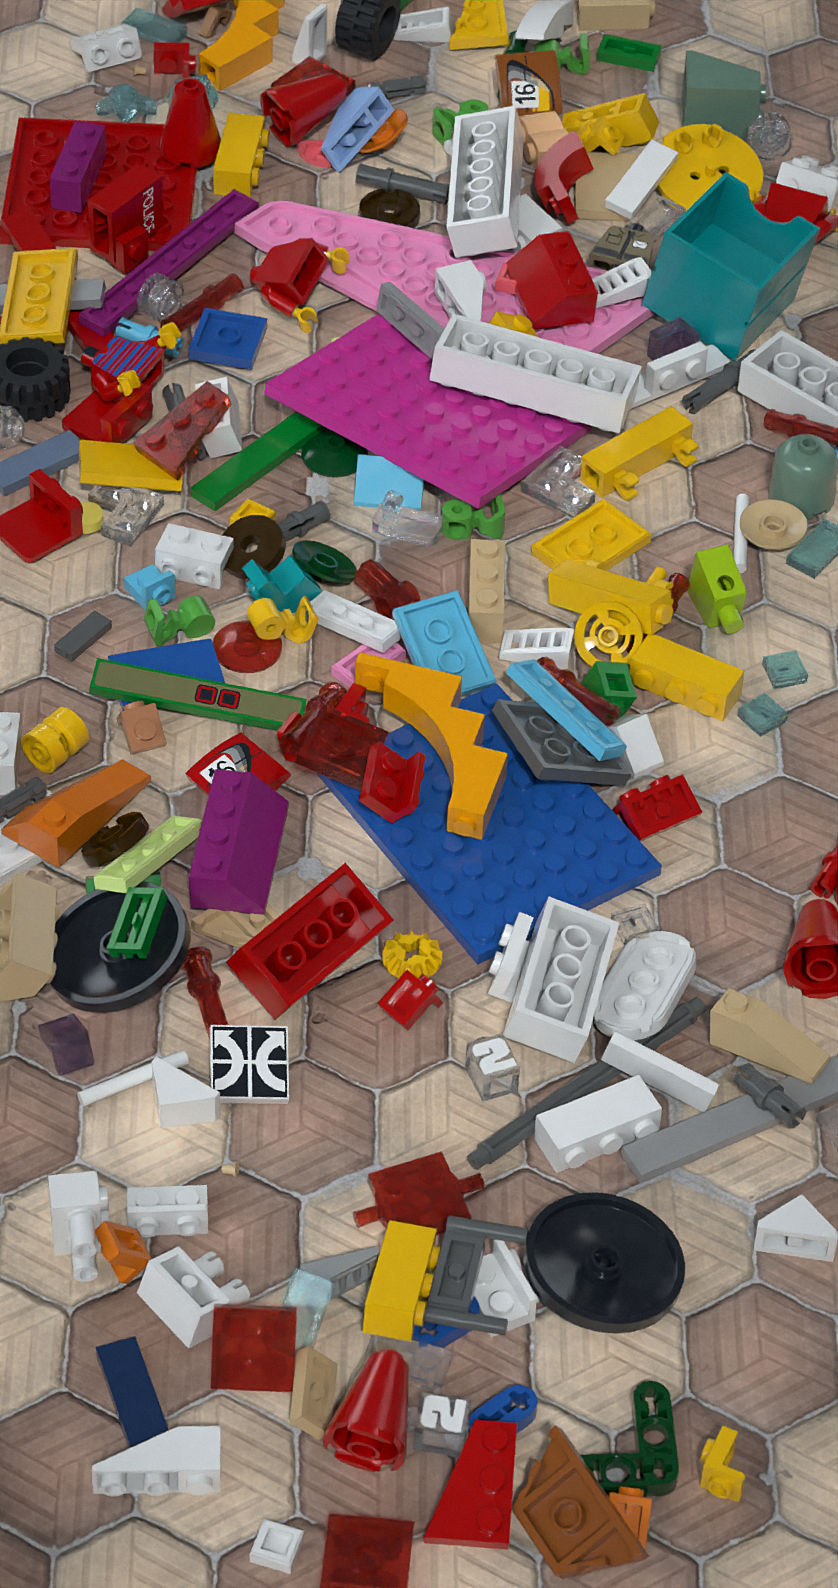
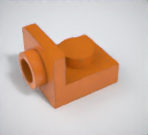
M104 1221L95 1229L103 1256L111 1263L119 1282L128 1284L151 1260L138 1229L109 1221Z
M619 1487L618 1493L610 1492L609 1498L643 1548L646 1549L652 1499L643 1497L644 1490Z

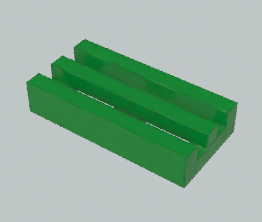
M604 34L597 50L596 61L654 72L658 58L661 56L662 45Z
M128 888L107 946L111 957L119 958L120 953H123L125 958H133L134 954H137L139 958H147L168 898L163 888ZM140 898H143L138 912H135ZM132 924L133 927H132V929H131V932H130L128 941H127V943H124V942H125V939H126V936H127V933H128V931H129L130 925Z

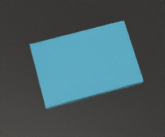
M458 590L394 608L392 616L413 665L462 676L461 697L479 692L497 683Z

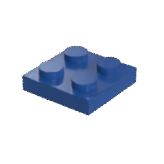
M204 308L188 349L189 359L252 370L267 330V318Z

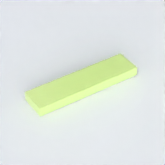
M181 816L170 817L93 877L95 889L127 893L129 887L137 886L197 839L203 820Z

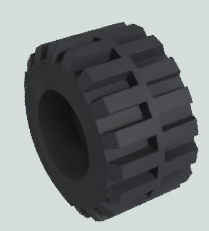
M342 0L335 24V40L338 47L372 60L378 59L385 53L395 36L401 15V0Z
M22 337L21 340L12 339L8 340L7 344H0V415H7L8 419H21V422H28V420L41 421L43 417L50 418L55 416V411L61 412L65 408L64 404L69 402L71 394L69 359L64 354V350L61 347H55V343L51 341L45 342L43 338L37 337L35 339Z

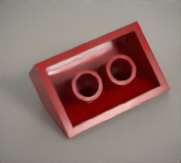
M569 231L540 234L506 262L508 266L507 274L510 279L517 282L515 284V292L527 318L532 323L533 329L594 322L598 290Z

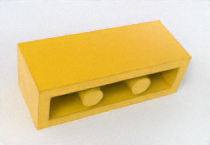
M228 112L213 169V194L226 196L235 189L251 197L253 186H259V167L264 166L265 148H268L270 140V129H265V116Z
M655 634L646 636L631 657L629 670L633 685L720 721L725 720L740 698L745 672L742 669Z
M389 1220L365 1302L363 1333L411 1342L415 1325L423 1326L427 1302L422 1300L423 1297L429 1298L434 1274H431L430 1271L436 1270L441 1246H435L437 1229Z

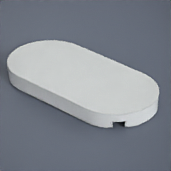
M666 931L648 933V938L639 940L638 936L630 940L622 949L603 982L593 1018L596 1027L603 1034L611 1038L614 1032H618L632 1040L644 1039L659 1032L666 1025L695 973L696 953L694 948L690 947V942L681 935Z

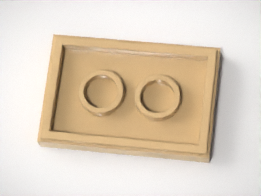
M587 152L594 170L584 174L575 182V210L579 219L637 221L638 212L630 220L605 207L606 198L635 162L636 154L616 153L612 156L610 153Z

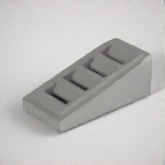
M373 1246L301 1263L299 1288L307 1310L316 1308L371 1280L380 1254L379 1247Z

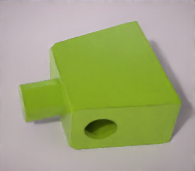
M729 545L697 551L686 589L689 597L707 627L712 628L723 625L725 632L728 634L740 631L745 625L741 613L747 594Z

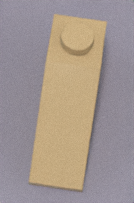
M728 988L710 1011V1045L810 1084H813L830 1062V1055L762 1000Z

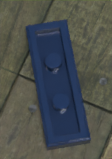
M136 1337L96 1347V1357L128 1448H132L169 1431Z

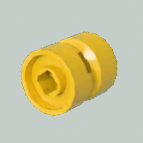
M59 707L44 718L42 724L34 726L23 735L21 747L27 759L37 769L49 774L64 764L69 756L75 755L88 744L90 740L89 732L82 719L75 712L66 707Z

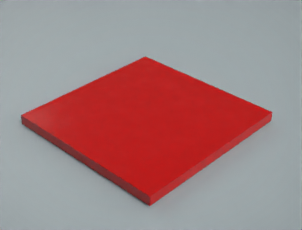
M18 118L2 217L31 209L55 247L90 248L88 199L82 213L51 208L50 176L75 121L104 125L106 130V158L88 199L134 165L140 163L162 175L164 225L148 237V251L159 250L191 224L198 168H190V163L180 162V166H177L163 157L160 141L165 124ZM0 223V244L14 245Z

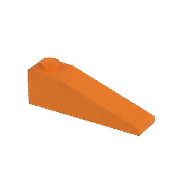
M122 759L24 807L1 829V834L59 868L151 781V775Z

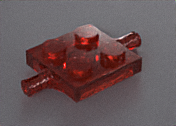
M442 1151L369 1173L367 1183L374 1196V1206L353 1211L354 1222L360 1228L361 1226L380 1221L387 1229L389 1220L434 1228L437 1229L436 1235L446 1231L448 1216L471 1219V1214L464 1201V1194L484 1189V1180L481 1178L482 1175L480 1173L458 1179L451 1172Z

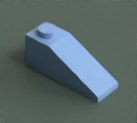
M356 87L338 107L321 147V150L336 172H341L395 111L379 87Z

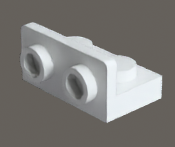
M126 24L69 38L71 49L82 54L84 68L87 72L142 57L137 28Z
M207 1185L127 1188V1226L138 1229L141 1237L146 1238L156 1235L180 1234L183 1236H193L195 1234H208Z
M493 1240L492 1253L483 1256L474 1297L479 1302L480 1315L508 1319L507 1331L535 1321L536 1304L540 1301V1298L522 1273L521 1262L514 1249L509 1250L504 1241ZM489 1333V1335H490L491 1337H494V1336H496V1335H499V1334Z

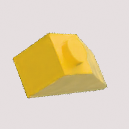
M645 93L564 113L561 120L563 129L569 134L574 130L577 133L585 124L590 126L600 117L604 116L623 133L624 138L621 146L625 147L635 144L643 145L653 140L660 122Z

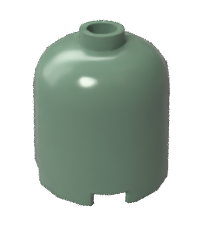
M810 434L792 436L783 442L774 458L768 498L785 501L796 506L802 511L807 520H812L814 514L822 513L823 511L825 513L830 512L835 501L838 473L837 453L831 444L821 437Z

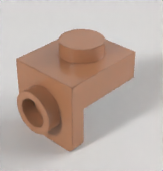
M136 701L123 707L124 711L119 713L117 722L118 726L122 725L131 755L166 746V738L155 703L145 705L144 701Z

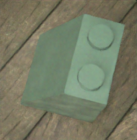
M686 50L681 95L682 127L693 124H717L723 130L741 139H749L747 135L748 125L752 119L763 113V109H759L760 103H765L766 84H761L760 71L696 51ZM762 115L758 116L756 119L761 120ZM757 120L752 121L758 127L763 125L762 122ZM750 124L749 129L754 128V126ZM757 129L751 130L748 133L756 134Z

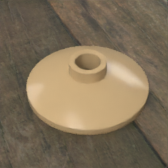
M773 499L757 501L747 506L740 516V529L743 535L753 544L763 548L786 549L800 543L807 533L808 523L805 515L796 506L785 501Z

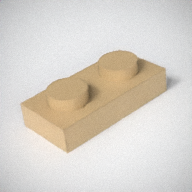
M307 1346L298 1350L296 1354L289 1422L320 1440L323 1438L324 1432L332 1420L337 1363L312 1347Z

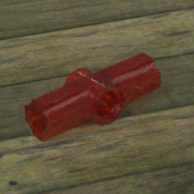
M369 559L363 562L358 571L354 573V583L375 601L378 613L394 620L392 616L394 608L421 601L417 589L408 580L399 582L378 561L374 562Z

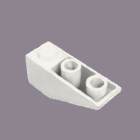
M178 1426L92 1465L93 1494L120 1496L124 1493H147L152 1496H161L166 1493L206 1495L210 1492H221V1427Z

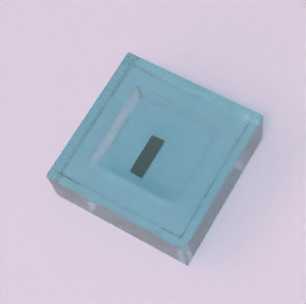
M796 650L763 656L762 666L774 689L807 683L808 673Z
M766 693L738 707L737 716L760 737L783 725L788 719V713Z

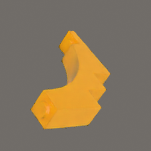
M359 652L355 661V683L366 687L367 690L383 693V708L396 714L418 730L434 747L443 761L452 788V796L448 806L447 832L482 840L506 779L508 753L480 747L484 735L485 714L458 708L461 702L462 676Z

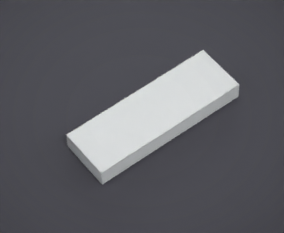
M651 140L606 198L605 207L632 220L677 161L678 152Z
M326 590L310 601L319 618L317 624L382 653L402 638L394 620ZM306 609L305 619L309 620V613Z
M614 1032L601 1058L602 1061L633 1077L640 1075L645 1083L701 1112L707 1110L719 1087L718 1083L618 1032Z

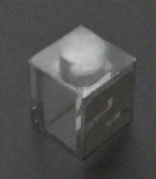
M503 1033L490 1037H480L473 1042L467 1043L465 1068L482 1102L518 1092L520 1067Z
M421 1392L418 1408H410L407 1432L414 1433L413 1450L459 1457L466 1442L471 1400Z

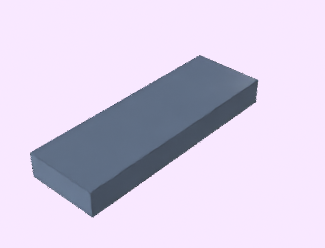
M68 430L1 461L0 493L6 496L29 485V474L39 468L49 476L79 462V439L71 430Z

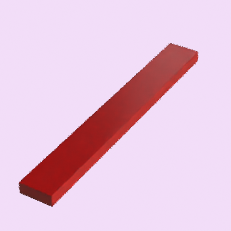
M31 209L1 217V226L18 252L57 249ZM84 309L70 310L67 327L83 351L87 346L103 350L112 338H115L112 332L103 337L78 323V314Z

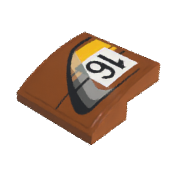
M555 50L495 55L496 79L500 92V108L516 106L518 116L555 111L556 113L563 112L560 77Z

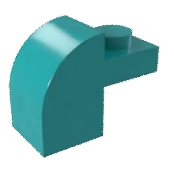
M290 555L270 573L253 559L242 568L250 579L246 584L254 600L270 598L274 601L280 612H283L284 609H290L294 613L297 611L300 600L304 595L307 596L309 601H312L322 592V589L310 573Z

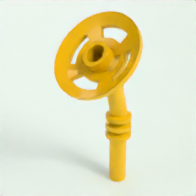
M656 567L645 583L654 585L656 581L664 580L667 576L666 570L662 567ZM603 601L588 607L580 615L575 626L574 641L579 655L591 667L595 661L607 662L598 659L590 652V649L594 646H597L605 653H611V662L627 663L629 665L631 657L643 642V630L638 617L630 608L618 602ZM609 610L622 613L630 622L624 625L618 619L610 618ZM596 615L598 619L592 624L589 637H585L586 626L589 620ZM602 623L604 627L599 630L598 636H596L597 628ZM623 635H625V641L619 648L617 644L622 641ZM631 635H635L633 647L627 656L624 657L622 653L628 648Z

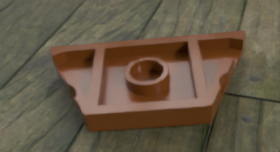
M558 1426L553 1427L548 1435L551 1441L541 1461H535L528 1475V1483L520 1491L512 1510L554 1574L565 1579L647 1559L649 1557L648 1553L563 1429Z

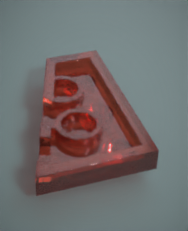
M206 381L133 442L137 452L179 481L184 474L182 468L189 458H195L200 451L198 445L205 435L213 432L232 403L229 396Z

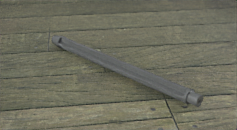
M696 997L688 1003L680 1004L674 1009L666 1025L659 1032L647 1038L634 1041L654 1051L662 1043L670 1040L695 1023L697 1017L706 1011L704 1002ZM600 1060L489 1138L479 1143L477 1149L467 1156L469 1164L475 1170H478L485 1164L494 1163L519 1145L524 1139L529 1138L535 1133L536 1115L591 1094L623 1071Z

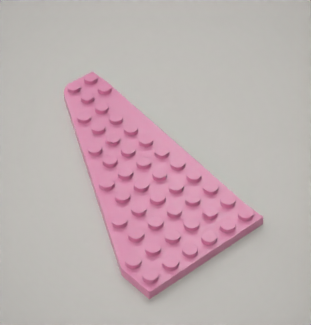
M290 201L269 202L235 223V234L266 253L274 246L290 243L299 238H313L315 242L328 246L330 251L336 248H345L349 253L350 263H346L347 271L343 274L334 272L331 261H328L318 281L376 312L380 286L382 283L391 282L445 329L450 317L435 295L436 268L472 260L477 270L483 272L487 284L486 290H483L481 322L489 323L496 311L515 316L520 314L527 318L517 295L495 290V281L503 263H506L519 251L508 249L506 251L480 253L471 257L455 258L449 236ZM586 266L592 279L607 272L606 270ZM598 290L601 295L604 294L603 290ZM644 296L596 308L594 322L534 329L539 338L599 354L656 313L642 305Z

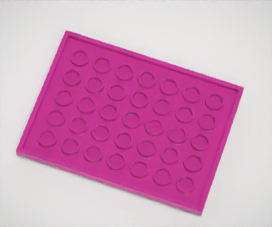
M381 314L375 315L266 382L264 392L265 395L373 453L383 456L386 460L478 509L592 430V426L588 424L571 422L563 417L549 413H539L531 408L507 404L499 399L478 396L467 390L446 387L441 383L429 380L433 360Z

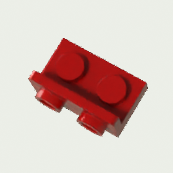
M380 741L372 745L369 749L359 801L390 823L396 822L405 815L412 814L419 804L418 795L420 784L424 777L423 768L426 756L419 751L406 760Z
M683 774L673 779H670L669 775H664L649 784L651 788L642 792L638 788L625 792L619 796L620 803L612 810L617 816L623 815L631 832L640 842L697 818L703 813Z

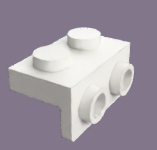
M168 523L155 548V567L162 574L170 570L175 575V580L220 589L223 584V569L234 548V538Z
M519 912L513 926L506 923L498 943L504 946L502 953L496 952L489 969V973L494 974L488 994L510 1003L513 1002L530 944L526 938L534 917Z

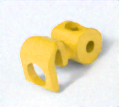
M305 595L301 598L294 616L290 609H284L283 612H280L274 601L270 598L258 599L247 609V616L257 636L265 640L277 639L283 632L289 640L298 644L304 643L313 635L319 620ZM306 609L309 613L308 624L306 623L305 619Z

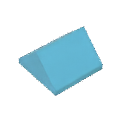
M358 454L354 506L421 512L425 480L386 460L383 456Z

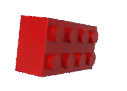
M345 862L240 947L226 963L273 1019L276 1020L380 934L394 919Z

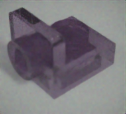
M679 317L650 331L647 356L654 361L700 342V335L694 327H691Z
M74 1013L38 1025L40 1037L51 1051L56 1072L60 1076L92 1066L95 1063L88 1031Z

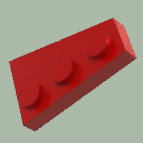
M485 1420L474 1421L424 1535L423 1543L509 1550L517 1423Z

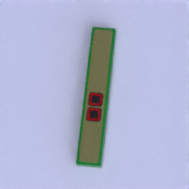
M97 658L89 687V694L127 702L144 701L145 705L155 703L158 708L275 731L279 730L292 712L300 713L303 720L307 701L304 698Z

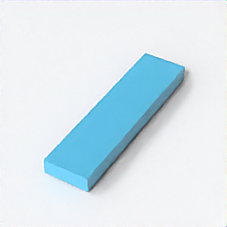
M535 659L510 664L506 674L595 758L603 761L622 757L627 748L626 744Z

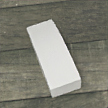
M541 0L534 4L521 21L516 31V39L546 40L562 38L564 25L573 24L574 0Z

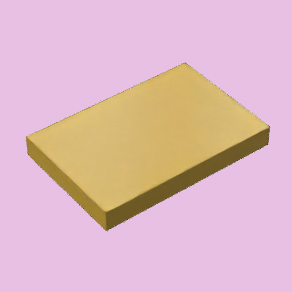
M79 440L80 483L167 491L182 490L183 478L179 448Z
M603 498L532 544L531 554L552 570L568 559L582 564H586L590 559L605 562V566L601 569L608 571L651 542V533Z

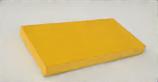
M76 248L13 252L0 324V344H7L8 340L12 339L21 340L22 337H29V339L43 338V341H51L55 344L65 343L78 263Z

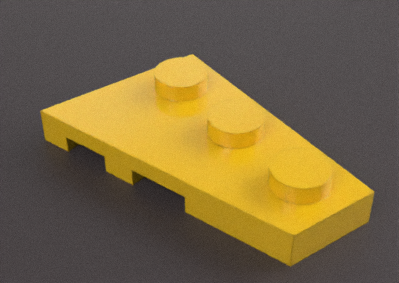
M465 0L461 17L457 19L455 24L456 30L449 39V50L508 45V31L503 0Z

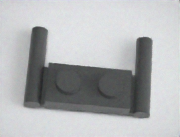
M448 1216L428 1305L424 1313V1322L506 1335L508 1319L470 1313L484 1255L485 1239L526 1244L529 1228Z

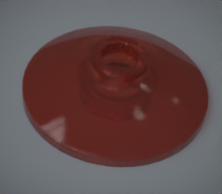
M250 620L237 621L224 626L216 633L212 642L219 664L228 670L238 673L264 671L273 666L282 653L281 638L273 640L259 638Z

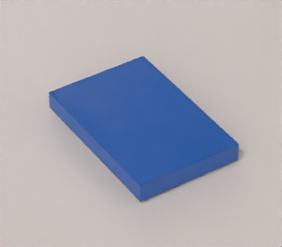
M211 638L108 655V660L225 683ZM119 700L122 711H124L123 707L132 702Z

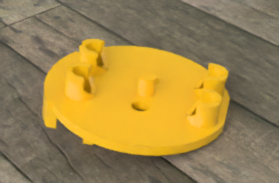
M717 124L687 125L675 129L664 136L662 145L677 151L678 159L657 187L664 198L674 207L686 212L723 175L719 170H725L730 175L747 184L750 199L754 203L755 192L760 191L763 184V169L757 154L744 140L723 130ZM695 175L699 179L693 180L690 176Z

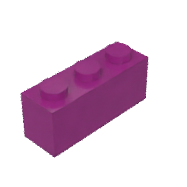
M75 121L50 176L51 208L82 213L106 158V130L104 125Z

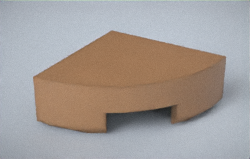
M210 6L198 33L206 38L215 35L216 32L214 30L221 23L225 25L228 22L232 11L225 7Z

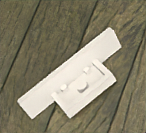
M700 341L647 363L646 372L640 374L636 397L631 409L721 372L724 365L730 362V360L715 345L705 346Z

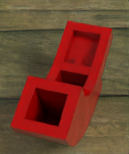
M575 130L557 141L544 154L536 168L534 180L547 213L553 210L556 216L562 213L567 224L579 219L569 197V191L581 176L594 170L586 149Z

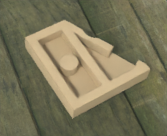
M267 904L265 915L208 909L192 918V929L199 934L240 948L280 915L269 904Z

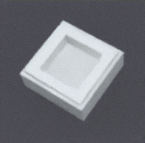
M264 1519L250 1552V1562L291 1574L304 1541V1530Z

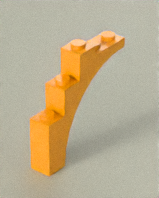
M232 0L236 14L228 30L214 44L199 53L200 78L218 91H221L273 62V37L279 34V9L284 7V0Z

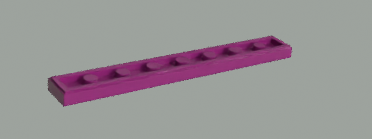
M233 189L106 291L102 308L87 307L78 314V323L103 337L119 325L122 317L128 318L152 295L155 296L162 287H166L235 230V223L258 209L259 202ZM157 272L162 274L164 280L161 279L156 285L155 282L158 274H155L152 286L155 285V287L148 293H146V290L140 291V289L145 288V281L147 289L151 286L148 278L150 275Z

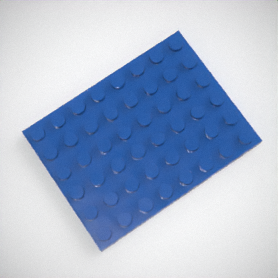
M497 683L461 699L458 707L485 714L484 735L480 747L508 753L506 779L482 840L447 832L448 806L452 796L449 776L443 761L434 747L411 724L402 726L324 762L323 765H317V775L477 965L493 958L497 951L502 953L504 946L498 943L506 923L513 926L519 912L534 917L526 940H529L532 937L535 923L548 897L588 911L660 876L662 865L588 783H572L558 780L543 781L537 779L492 712L498 699L513 701ZM378 741L397 752L406 760L419 751L426 756L423 768L424 777L421 781L418 795L419 804L412 814L405 815L394 823H390L359 801L369 749Z

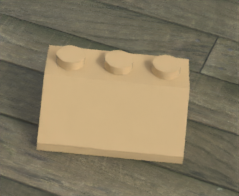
M16 873L0 892V1002L35 996L44 984H49L52 981L56 972L53 953L58 940V935L55 933V921L59 913V905L56 904L57 887Z

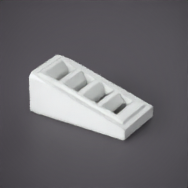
M323 3L304 18L292 55L294 63L307 69L313 67L327 55V5Z
M449 7L400 15L393 40L449 42L451 34H454V24Z
M642 257L632 259L592 279L597 290H603L604 292L601 295L598 291L596 308L645 296L652 271Z
M575 629L505 630L499 660L521 662L535 659L541 666L568 670ZM512 642L519 643L518 648H511Z

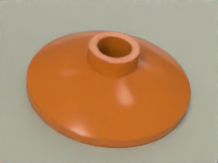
M395 109L359 152L369 153L381 148L382 150L391 148L397 142V137L408 122V116L405 111Z

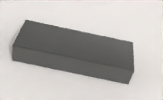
M94 610L54 644L55 652L71 662L74 661L112 628V621Z

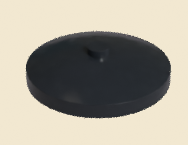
M143 881L135 886L140 888H163L159 885ZM163 888L168 898L147 958H139L137 954H134L133 958H125L123 953H120L119 958L111 957L107 950L126 893L97 889L71 905L55 923V933L58 935V940L53 953V962L56 963V972L50 985L56 994L65 1003L79 1010L87 1012H113L141 1003L160 991L178 972L190 946V923L176 897ZM140 898L135 912H138L143 898ZM132 924L130 925V928H129V931H128V933H127V936H126V939H125V942H124V943H127V941H128V938H129L131 929H132V927H133Z
M579 1193L563 1197L548 1205L532 1223L523 1251L526 1276L540 1300L566 1321L596 1332L629 1333L645 1329L657 1323L674 1307L685 1279L683 1251L676 1236L667 1224L646 1207L613 1194Z

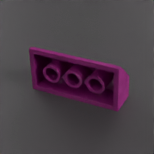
M215 769L189 874L191 907L263 915L266 913L289 809V801L251 772Z

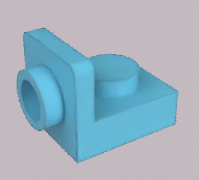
M152 564L124 577V588L145 611L147 602L150 599H156L160 606L176 598L175 575L170 570L162 574Z

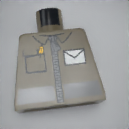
M632 223L628 228L615 225L610 226L590 251L588 267L609 271L632 259L642 257L650 268L654 237L646 233L645 228L638 223Z

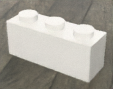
M636 1075L536 1115L534 1140L556 1173L568 1168H578L588 1160L603 1154H612L624 1145L659 1131L662 1107L640 1075Z

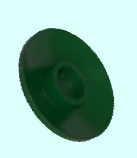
M324 431L314 436L302 447L301 457L306 467L312 472L325 477H345L356 473L358 454L368 455L366 448L334 431Z
M303 540L295 543L292 549L295 560L310 573L315 581L321 583L327 581L347 583L353 581L357 575V568L354 563L342 552L331 546L316 541Z

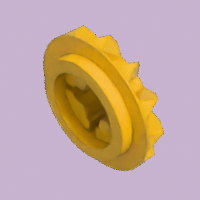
M411 929L408 934L402 935L396 932L392 940H386L382 952V961L386 970L397 978H400L406 970H409L417 978L422 973L429 978L439 970L442 964L443 952L439 948L438 940H431L427 932L417 935ZM414 949H419V955L414 954L406 961V952L411 953Z

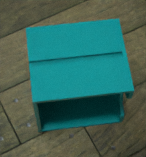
M725 172L665 231L654 264L656 268L652 271L642 305L705 344L715 345L726 357L736 361L794 301L820 228L800 216H796L793 220L786 223H778L765 218L754 207L749 196L747 184Z

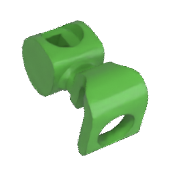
M581 33L580 35L582 55L578 58L574 57L570 46L561 49L559 43L554 39L540 40L535 45V51H556L559 72L563 64L567 65L568 70L579 75H584L590 70V48L586 33Z
M467 100L460 103L458 113L451 109L436 106L433 111L432 135L444 146L445 141L452 139L455 116L488 111L487 104L480 100ZM441 127L443 128L444 136H443V134L441 133V130H440Z
M501 494L492 499L491 513L493 517L487 518L484 515L482 507L472 510L471 506L463 500L454 499L446 502L442 507L443 534L453 540L468 539L472 536V530L478 527L480 533L494 539L501 538L504 535L505 506Z
M192 596L183 600L179 604L177 612L174 609L169 610L165 623V616L157 600L150 599L147 602L144 621L155 644L158 646H163L177 635L178 629L183 630L187 638H198L208 634L215 626V619L205 599L200 596Z

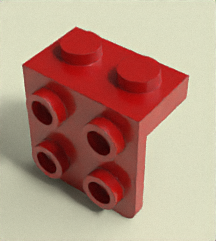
M141 382L139 388H134L129 396H125L118 403L114 400L104 401L95 390L62 419V427L67 431L71 430L73 434L84 440L125 443L153 417L152 387Z
M40 468L29 474L30 499L0 515V540L27 563H32L83 535L82 504L78 498L68 494L55 478H50Z

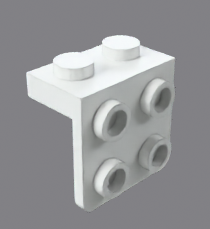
M804 155L801 158L793 157V160L783 161L776 183L828 197L829 215L830 210L834 209L838 197V166H819L818 159Z

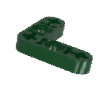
M646 1381L636 1387L632 1402L637 1453L580 1455L592 1473L594 1470H599L598 1482L608 1497L610 1492L618 1493L619 1487L644 1490L643 1497L668 1495L677 1486L679 1463L670 1393L663 1384L655 1381ZM648 1397L653 1398L654 1403L657 1404L656 1413L653 1417H649V1404L645 1401ZM649 1431H659L664 1434L667 1440L661 1445H652L644 1439V1435ZM619 1468L627 1472L629 1479L622 1483H614L607 1478L606 1473L610 1469ZM637 1469H641L640 1477H642V1481H636ZM654 1469H662L665 1479H657Z

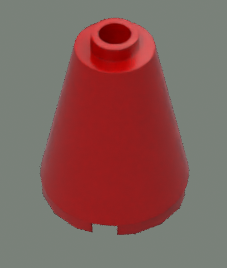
M330 73L269 88L260 94V105L263 115L265 117L270 115L274 123L269 126L272 133L279 142L289 147L296 145L297 142L301 141L346 100L348 88L342 77H337L335 74Z
M186 78L178 82L174 87L160 141L161 154L167 161L177 166H180V162L190 163V168L209 165L216 160L221 142L220 134L205 85L194 78Z
M824 899L811 900L802 907L783 963L787 983L792 988L794 985L802 990V995L809 998L827 999L838 996V911L834 904Z
M383 1349L380 1352L372 1353L327 1426L323 1436V1446L327 1450L330 1444L336 1449L334 1457L339 1461L354 1468L370 1472H380L382 1465H392L391 1471H394L404 1464L407 1449L409 1365L400 1353L390 1349Z

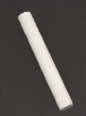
M746 494L737 495L735 508L733 557L740 574L744 573L747 569L748 539L740 529V516L743 510L749 506V496Z
M184 1050L161 1058L176 1068L189 1064L188 1056ZM152 1062L78 1092L77 1097L81 1106L85 1107L151 1080Z

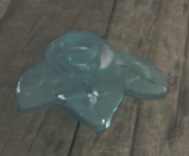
M120 84L109 91V96L99 100L96 104L97 115L114 113L125 123H129L138 112L148 115L157 114L155 101L150 97L140 95L135 88L127 84Z

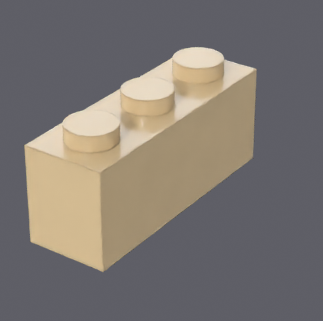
M471 539L468 615L479 641L483 643H502L505 540Z

